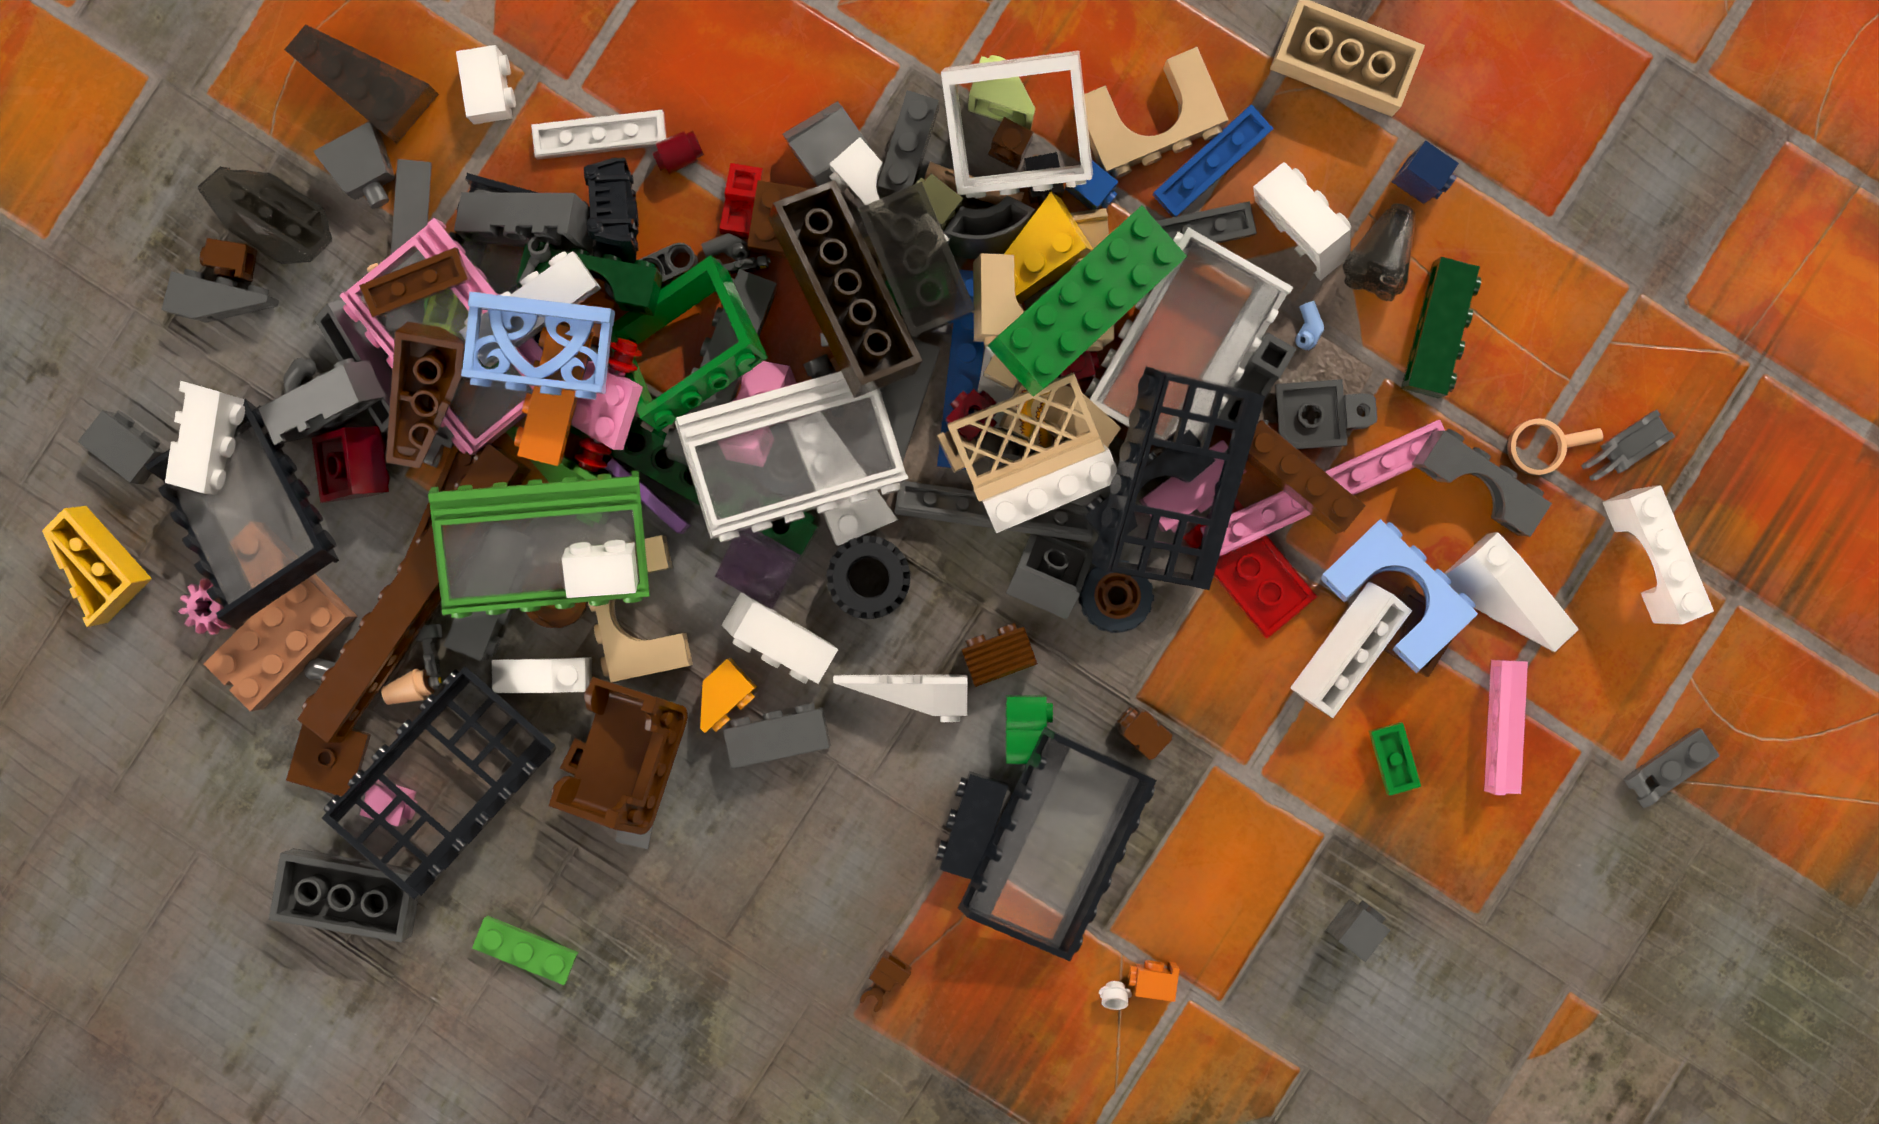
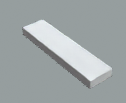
M663 110L531 125L534 153L537 160L656 146L655 143L667 138Z

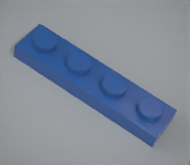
M1251 104L1222 130L1223 132L1215 136L1155 190L1152 195L1172 217H1177L1274 128Z

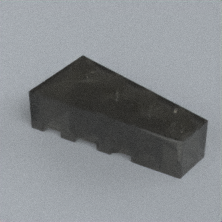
M306 24L284 49L396 144L439 95L428 83Z

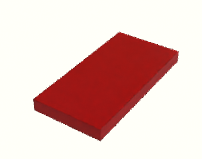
M1237 499L1235 500L1232 514L1244 509ZM1197 524L1183 536V540L1189 547L1198 548L1201 545L1203 534L1200 528L1206 525ZM1267 535L1219 556L1214 573L1215 579L1265 639H1268L1318 597Z

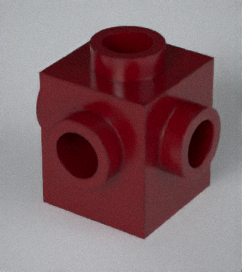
M973 389L969 394L963 390L950 404L954 410L946 417L945 421L947 423L968 416V411L971 409L980 411L997 404V402L984 390L978 393ZM993 414V417L990 421L989 426L994 427L998 423L996 420L993 419L996 416V414ZM987 417L978 420V422L985 424ZM971 424L957 429L960 436L968 443L982 431L981 428Z

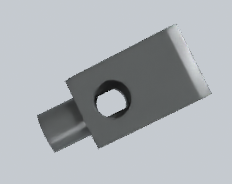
M370 121L314 150L320 162L341 189L352 199L356 200L365 196L372 209L379 208L389 202V198L382 186L393 181L395 175L379 129Z

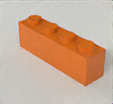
M560 323L557 326V333L561 337L569 341L573 338V336L565 334L570 330V325ZM545 326L542 328L538 343L539 347H543L541 360H535L533 366L536 368L543 365L565 348V346L557 343L549 335ZM591 331L583 346L591 347L594 331ZM578 352L575 358L580 359L586 367L588 355ZM576 366L572 370V375L578 380H583L585 370L580 366ZM561 369L544 378L565 381L561 375ZM534 386L533 393H527L523 403L522 413L527 414L524 427L519 426L516 432L514 446L519 447L517 456L559 466L563 460L578 400L575 397L576 391L562 389L561 396L540 393L541 387Z

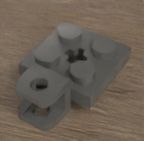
M1343 379L1274 385L1278 434L1298 450L1347 446L1346 430L1364 429L1377 422L1376 398L1370 394L1344 395ZM1307 406H1312L1313 411L1320 414L1319 418L1314 419V424L1312 425L1308 424L1306 419H1302V413L1306 412ZM1357 407L1364 409V417L1357 414Z

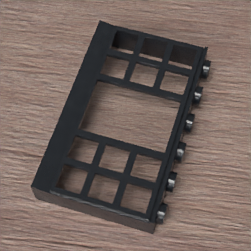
M1146 366L1144 374L1138 383V396L1135 407L1129 416L1127 436L1120 448V461L1116 475L1111 481V493L1107 508L1102 513V526L1098 540L1093 546L1091 563L1106 572L1210 590L1265 396L1246 389ZM1169 381L1188 385L1182 410L1163 406ZM1197 387L1215 391L1209 416L1190 412ZM1224 394L1242 398L1238 416L1234 419V422L1217 418ZM1160 413L1179 417L1173 442L1154 438ZM1188 419L1207 423L1200 447L1181 444ZM1215 425L1233 429L1229 447L1225 453L1209 450ZM1151 445L1224 460L1219 481L1215 485V496L1211 510L1206 518L1135 504ZM1133 511L1152 515L1146 538L1127 535ZM1160 517L1179 520L1173 544L1154 540ZM1187 522L1206 525L1201 545L1198 548L1181 546ZM1124 542L1143 546L1138 565L1119 561ZM1152 548L1170 551L1165 570L1147 566ZM1179 553L1197 556L1192 575L1174 571Z
M466 667L460 672L455 669L447 676L442 683L445 688L437 696L431 694L421 704L419 709L422 712L414 721L408 719L398 728L395 733L398 738L390 746L384 744L376 751L371 758L374 763L365 772L362 769L359 770L349 780L347 785L350 788L342 797L336 795L326 804L323 809L326 814L321 818L416 901L419 900L556 750L554 743ZM469 683L488 698L472 716L468 715L453 702ZM493 703L511 718L495 737L476 722ZM447 706L466 721L449 740L431 725ZM516 724L535 739L519 758L500 743ZM471 727L490 742L473 761L455 746L458 740ZM425 730L491 786L451 832L445 829L384 775ZM494 748H497L513 762L497 781L478 766ZM378 780L397 795L380 814L361 799ZM402 800L421 816L404 835L385 820ZM355 804L374 819L357 839L338 823ZM426 821L445 837L428 857L409 841ZM379 825L398 840L381 860L362 844ZM403 846L422 861L405 881L387 866V863Z

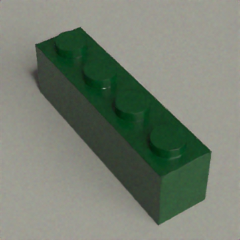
M1440 257L1433 262L1401 389L1435 398H1442L1447 396L1448 392L1453 391L1457 380V373L1453 372L1456 360L1461 359L1465 348V341L1461 340L1464 328L1469 327L1473 317V309H1470L1472 296L1478 294L1481 285V277H1478L1480 266L1445 257Z

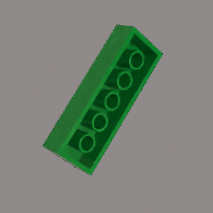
M1141 205L987 346L1034 397L1166 277L1187 255Z

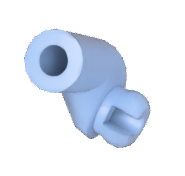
M1315 301L1299 306L1305 323L1296 335L1295 343L1304 350H1310L1316 346L1324 331V324Z

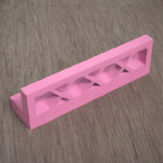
M1491 660L1484 791L1494 795H1505L1506 793L1521 794L1528 662Z

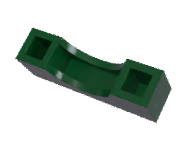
M539 242V246L535 251L543 250L546 243ZM525 244L516 281L520 288L522 285L518 281L531 257L528 244ZM549 244L551 250L549 260L539 263L534 272L537 271L539 274L551 267L548 262L564 251L557 250L556 246ZM570 248L569 252L565 251L567 255L572 251L577 254L594 279L601 280L612 287L615 302L621 310L650 316L655 315L663 277L654 264L643 260H635L634 264L622 262L620 257L610 254H603L602 258L589 256V252L578 248Z

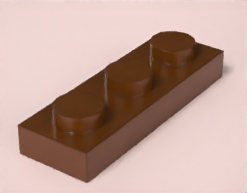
M454 247L363 283L359 287L372 318H378L467 283L471 279L459 249Z

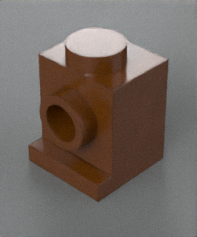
M1004 117L992 139L988 155L1017 170L1032 142L1034 132Z
M207 238L206 246L202 247L200 252L201 266L214 269V275L234 278L236 276L244 281L252 282L257 249L247 244Z

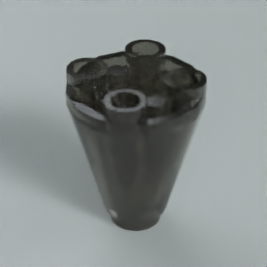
M1392 204L1390 209H1387L1366 233L1342 265L1343 272L1346 275L1344 283L1348 287L1356 290L1364 289L1375 293L1378 298L1384 301H1393L1396 295L1401 294L1408 284L1415 231V212L1413 209L1403 204Z

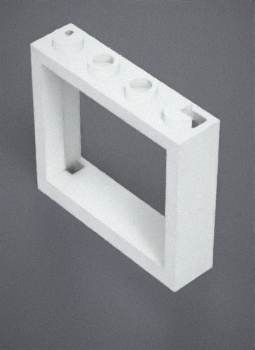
M1080 51L947 67L941 71L958 195L966 194L967 198L975 197L977 199L985 197L986 192L998 190L1000 195H1011L1019 193V188L1033 187V191H1045L1052 189L1053 184L1066 183V187H1076V185L1086 184V180L1092 179L1093 168ZM1070 70L1081 165L969 178L957 84Z

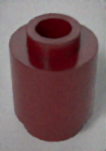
M682 131L655 143L658 150L652 152L660 171L666 168L669 174L698 162L697 158L704 155L694 131L688 133Z

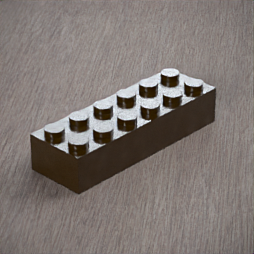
M833 180L774 202L768 220L853 397H859L915 374L923 360L836 181Z

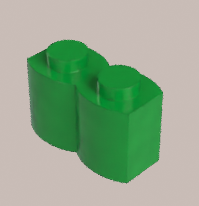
M1006 695V764H1027L1044 727H1047V723H1053V703H1047L1045 695Z

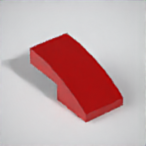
M730 163L724 192L725 202L719 227L720 234L730 233L736 237L749 238L758 180L762 181L763 168Z

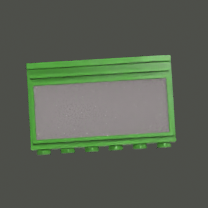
M639 470L632 471V476L611 478V474L597 475V479L577 481V477H565L562 482L542 483L541 479L529 480L527 485L508 486L507 482L494 483L491 488L473 489L472 485H462L457 490L439 492L438 487H431L428 493L442 615L451 614L452 618H465L471 616L472 612L486 611L487 615H499L506 613L507 609L520 608L522 612H533L540 610L541 606L555 605L557 609H567L574 607L575 603L589 602L591 606H601L608 604L609 600L623 599L625 603H635L642 601L643 597L650 596ZM611 540H624L625 543H634L639 581L636 593L566 598L562 556L565 548H570V545L579 542H587L591 546L604 545Z

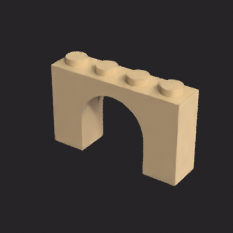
M1198 47L1171 57L1165 62L1163 69L1178 103V119L1173 127L1162 134L1144 136L1128 129L1119 118L1106 85L1084 94L1090 148L1097 164L1115 179L1132 171L1130 167L1142 162L1144 166H1148L1162 159V153L1172 149L1174 153H1179L1191 147V141L1200 137H1203L1205 141L1210 140L1223 132L1222 128L1225 127L1229 119Z
M981 253L973 262L974 341L984 342L986 347L1024 312L1015 296L1014 255ZM1083 258L1078 259V260L1071 266V269H1072L1078 262H1080ZM1114 325L1086 351L1102 350L1103 346L1114 340Z
M660 535L646 538L645 547L648 573L672 569L673 566L666 536ZM636 541L627 542L634 543L635 545L637 572L639 576ZM616 599L609 600V603L606 605H589L591 612L596 611L598 624L594 625V633L597 643L603 645L605 657H601V667L604 676H609L610 683L693 665L687 633L653 640L637 639L626 633L618 623L615 615Z

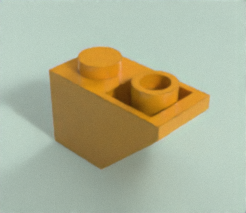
M732 658L726 659L702 682L700 729L704 733L711 728L715 732L720 730L730 720L727 714L735 706L742 710L755 698L751 692L757 686Z

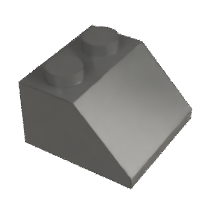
M1030 534L1006 594L1067 619L1083 587L1093 558L1092 549L1065 538Z

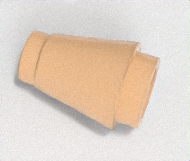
M414 669L388 685L383 686L381 693L385 703L391 705L426 700L429 695L434 694L435 689L433 690L428 685V678L430 676H427L426 669Z

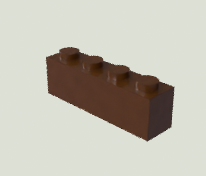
M1258 421L1247 461L1335 534L1345 532L1366 505L1264 421Z

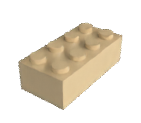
M1298 0L1292 10L1270 70L1392 117L1402 106L1425 45L1313 1Z

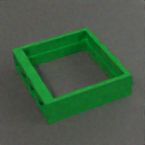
M711 255L660 290L654 316L628 312L616 320L612 326L611 342L617 343L618 339L621 338L638 345L716 291L739 340L738 343L654 400H652L634 357L632 363L638 369L637 371L625 373L624 377L643 387L636 409L640 419L658 432L668 425H672L676 421V417L683 416L690 410L697 408L702 402L718 391L725 389L730 383L746 372L753 370L755 366L768 358L728 270Z

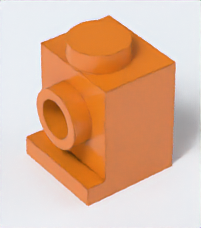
M1145 960L1144 965L1135 964V966H1130L1128 986H1132V991L1136 997L1175 1002L1180 969L1175 962H1169L1168 968H1164V963Z

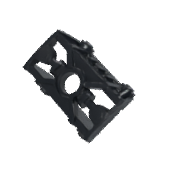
M611 158L584 167V178L589 188L590 218L587 220V230L589 238L596 240V245L593 246V256L602 258L603 254H610L620 257L622 262L634 264L637 259V251H639L637 241L639 219L636 192L632 189L634 179L633 174L629 170L628 163L625 158Z

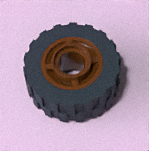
M1119 560L1120 562L1129 563L1127 560ZM1095 566L1086 575L1080 592L1079 604L1082 606L1081 611L1088 618V622L1098 627L1101 631L1120 633L1132 630L1143 623L1146 616L1151 612V604L1154 601V595L1152 594L1153 585L1147 578L1106 572ZM1113 587L1121 589L1124 593V602L1119 606L1113 605L1108 599V592Z

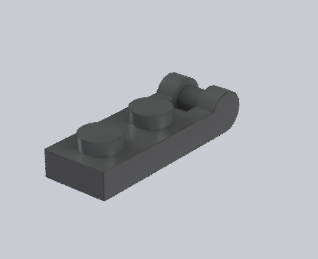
M1695 728L1632 771L1623 780L1629 789L1633 788L1638 794L1637 800L1642 808H1646L1656 803L1661 796L1717 759L1720 755L1703 730ZM1649 776L1655 783L1650 788L1645 782Z

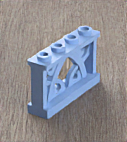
M469 292V314L461 376L471 378L470 385L491 387L492 381L506 382L505 389L526 391L527 385L540 386V393L560 396L562 389L576 391L575 397L596 400L597 393H606L612 326L614 325L615 311L611 308ZM482 310H488L494 335L479 339ZM515 316L521 317L524 321L523 328L513 333H507L506 328H515L511 325V319ZM539 316L545 317V325L549 335L557 343L565 346V348L550 361L535 368L523 358L511 340L520 339L530 333ZM562 322H567L570 325V330L565 333L573 336L570 341L557 333V326ZM594 323L601 324L598 354L590 348L583 346L592 331ZM497 342L500 348L492 350L488 354L487 359L496 356L499 359V366L495 369H485L478 361V353L485 345ZM578 352L588 355L595 365L594 373L589 379L578 380L572 375V370L576 366H580L585 370L583 362L575 358ZM512 363L525 376L508 375L505 373L509 370ZM561 369V375L565 381L544 378Z

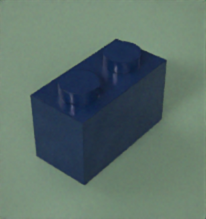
M1424 141L1409 155L1392 180V183L1425 204L1432 197L1437 200L1443 192L1445 193L1457 178V175L1453 172L1459 163L1428 141Z

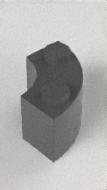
M1008 195L999 204L987 209L972 210L961 206L944 230V234L949 238L946 250L952 255L967 259H976L981 253L1004 254L1035 214L1036 209Z

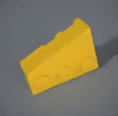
M1050 192L1004 253L1005 255H1014L1015 296L1018 304L1024 303L1026 299L1036 292L1047 287L1070 271L1071 266L1078 259L1084 258L1093 250L1062 199Z
M87 506L64 508L42 530L59 569H64L72 586L69 589L72 597L77 598L85 614L83 621L86 627L108 623L152 580Z

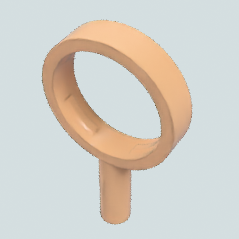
M1532 419L1519 424L1512 431L1507 443V452L1510 461L1519 471L1528 475H1543L1554 471L1561 465L1566 456L1567 448L1603 441V433L1600 428L1564 435L1555 423L1545 419ZM1530 425H1541L1548 428L1554 434L1558 443V452L1555 460L1542 470L1532 469L1524 465L1516 452V441L1519 434Z

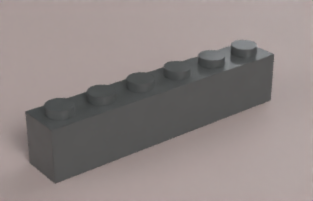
M739 269L736 278H732V281L759 337L776 296L777 283ZM718 307L712 321V326L716 328L712 338L706 337L700 351V356L704 358L700 368L739 342L724 308ZM694 367L691 374L700 368ZM742 376L684 415L732 402L740 387ZM670 428L663 447L667 448V457L670 460L688 466L677 428ZM718 441L695 447L701 470L705 473Z

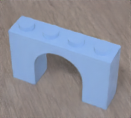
M1380 519L1323 573L1321 580L1344 603L1371 577L1381 572L1398 571L1416 580L1422 588L1426 599L1424 616L1392 650L1417 674L1478 613L1474 610L1476 607L1475 603L1462 592L1458 594L1449 586L1451 580L1439 569L1434 571L1425 563L1427 557L1420 549L1414 545L1409 547L1401 539L1403 534L1391 522L1385 524Z

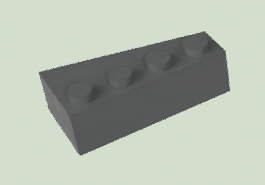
M486 190L461 192L454 231L466 241L525 247V244H528L531 238L538 237L539 242H548L556 246L557 250L569 252L570 248H578L590 254L592 253L594 239L589 238L587 230L590 207L587 202L582 201L575 193H497Z

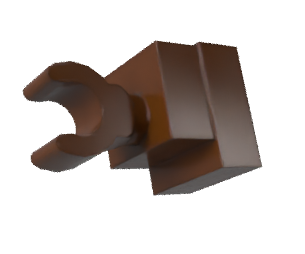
M884 949L869 975V979L875 983L872 987L862 992L860 1003H863L867 996L873 995L878 1000L874 1007V1012H878L883 1005L885 992H890L896 982L903 986L911 975L912 967Z

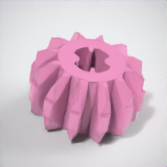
M201 579L199 586L196 584L188 586L191 595H182L180 597L183 602L187 603V608H181L178 612L180 614H189L184 624L186 626L195 625L196 633L204 634L208 631L210 635H215L219 633L220 628L229 629L231 626L218 619L216 615L224 607L213 601L208 595L207 590L213 586L209 579ZM208 608L212 611L211 613L207 612Z

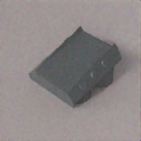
M838 101L782 134L796 158L817 186L832 181L829 177L833 173L830 170V163L859 137L871 149Z

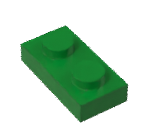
M1398 722L1370 730L1369 735L1386 794L1391 796L1421 787L1404 724Z

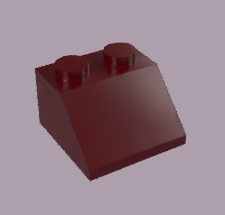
M378 426L341 428L312 438L320 503L370 497L389 492L388 484L390 477L384 458L385 441Z

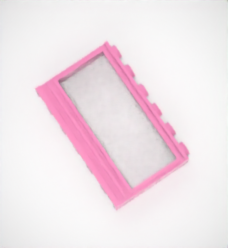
M436 218L429 221L427 226L345 293L343 292L339 295L346 303L343 309L355 322L360 320L366 327L367 331L364 334L377 349L382 347L389 355L386 361L391 368H393L395 331L407 321L442 327L463 341H466L459 331L466 327L464 321L468 318L469 292L500 295L486 281L487 277L467 258L463 247L445 231L446 226L443 222ZM454 247L459 249L471 281L381 317L372 318L359 285ZM533 337L516 348L532 366L535 360H541L543 347H539ZM478 358L479 363L485 369H495L499 366V361L491 367L484 366ZM512 363L509 370L505 373L508 375L525 376ZM462 377L440 426L442 428L444 426L448 427L454 435L451 438L452 442L463 454L468 452L470 455H476L479 450L486 447L488 443L492 444L527 415L522 413L523 403L526 394L533 393L534 386L527 385L526 391L505 389L506 382L492 381L491 387L470 385L471 378Z

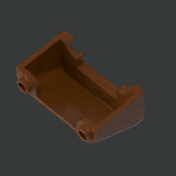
M592 677L585 691L584 700L587 709L596 714L575 776H564L554 784L549 806L614 830L642 835L650 830L655 821L687 724L688 712L682 705Z

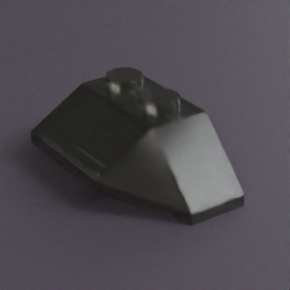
M220 166L198 186L199 192L227 230L281 264L312 262L332 242L325 209L269 173L230 170L228 167Z

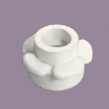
M1110 981L1099 990L1102 1005L1112 1010L1126 1008L1128 1006V998L1132 996L1131 990L1125 989V984L1119 981Z

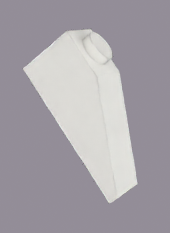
M592 657L492 660V690L495 693L585 692L592 678Z

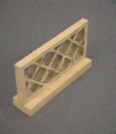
M1074 372L1053 380L1034 397L1026 391L948 423L949 431L979 502L1105 451ZM1071 383L1075 396L1070 407L1052 400L1057 388ZM1050 392L1048 398L1041 396L1042 394ZM1034 398L1045 403L1038 420L1020 413L1025 401ZM1077 401L1080 405L1082 412L1074 409L1077 404ZM1018 405L1016 411L1009 409L1010 407ZM1050 405L1067 412L1060 429L1043 422ZM1002 411L1014 416L1007 433L989 426L993 414ZM1072 414L1085 419L1089 427V431L1077 436L1066 432L1065 429ZM987 417L985 424L978 422V420ZM1018 418L1036 425L1029 442L1011 435ZM971 424L981 428L982 431L976 445L963 441L957 429ZM1040 427L1058 434L1052 446L1043 448L1033 444ZM986 431L1004 438L998 454L980 448ZM1062 436L1069 438L1065 441L1060 442ZM1008 440L1026 446L1022 458L1013 461L1002 456ZM966 448L973 451L970 458ZM1030 449L1037 451L1033 454L1028 455ZM977 453L995 459L990 471L977 476L972 465ZM999 461L1005 463V465L997 468Z

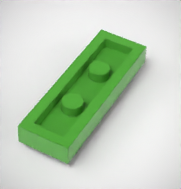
M488 915L484 917L472 949L562 985L567 983L579 953Z

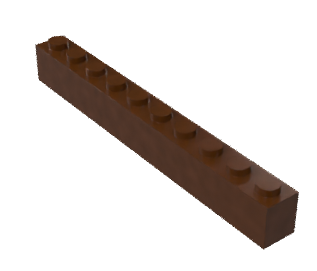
M488 443L486 447L476 453L473 458V466L466 475L459 478L454 486V490H457L462 485H472L473 489L491 488L494 483L507 482L508 486L521 485L531 469L501 447ZM496 521L443 525L450 587ZM432 525L418 537L415 550L410 557L405 558L397 568V576L391 584L384 587L380 592L377 605L372 612L367 613L359 623V631L353 639L344 644L340 651L341 657L333 667L324 673L321 678V686L315 694L306 699L302 706L303 712L297 720L327 743H343L441 601Z

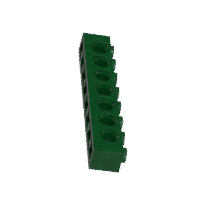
M634 415L624 449H611L610 455L700 506L695 486L691 485L687 480L689 467L676 461L667 469H662L659 465V456L667 451V448L663 447L667 433L662 430L658 432L656 429L650 432L641 426L643 420ZM571 425V433L582 439L590 438L589 435ZM636 435H643L646 440V445L640 452H633L630 448V441ZM713 459L708 465L706 473L703 472L715 515L722 519L744 513L745 504L750 500H758L761 507L785 501L771 492L767 498L756 492L758 485L743 476L738 481L729 477L727 473L730 469ZM728 483L732 487V496L729 500L720 502L716 497V489L719 485ZM804 512L805 518L790 522L789 531L782 535L775 533L773 527L753 533L752 528H747L743 531L800 562L819 527L813 524L816 518Z

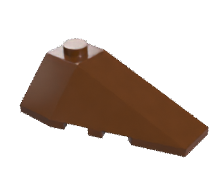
M407 321L395 331L386 453L387 463L415 468L422 466L462 379L461 371L463 369L465 341L442 327Z

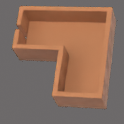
M251 522L231 542L252 588L299 558L266 523ZM314 574L251 616L204 665L223 685H234L229 691L249 711L262 710L357 615Z

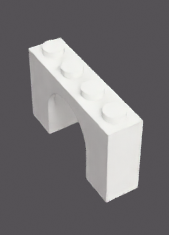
M1661 485L1632 489L1602 502L1614 531H1628L1636 536L1652 562L1657 586L1641 592V595L1653 623L1685 624L1714 612Z

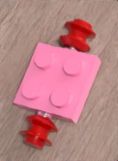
M619 338L617 343L611 342L610 347L614 350V354L609 356L608 365L610 368L607 371L606 393H597L596 400L578 398L571 425L589 435L590 438L579 441V445L584 450L581 454H575L574 458L580 462L579 466L585 470L598 472L599 468H606L607 463L602 460L603 455L611 454V449H624L643 389L641 385L624 377L625 373L637 371L638 367L632 362L634 357L642 356V352L637 350L638 345L632 341ZM588 361L583 380L589 379L593 375L595 370L593 361Z

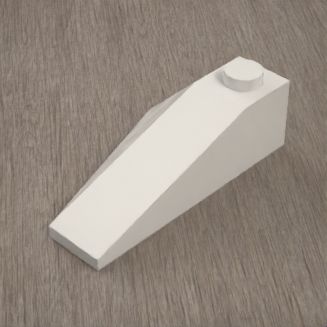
M1498 532L1487 533L1444 573L1451 580L1449 586L1458 594L1461 592L1466 594L1475 603V609L1488 615L1495 621L1516 630L1519 634L1552 652H1556L1579 630L1522 557Z
M966 674L833 676V683L932 716H940V722H960V716H967Z

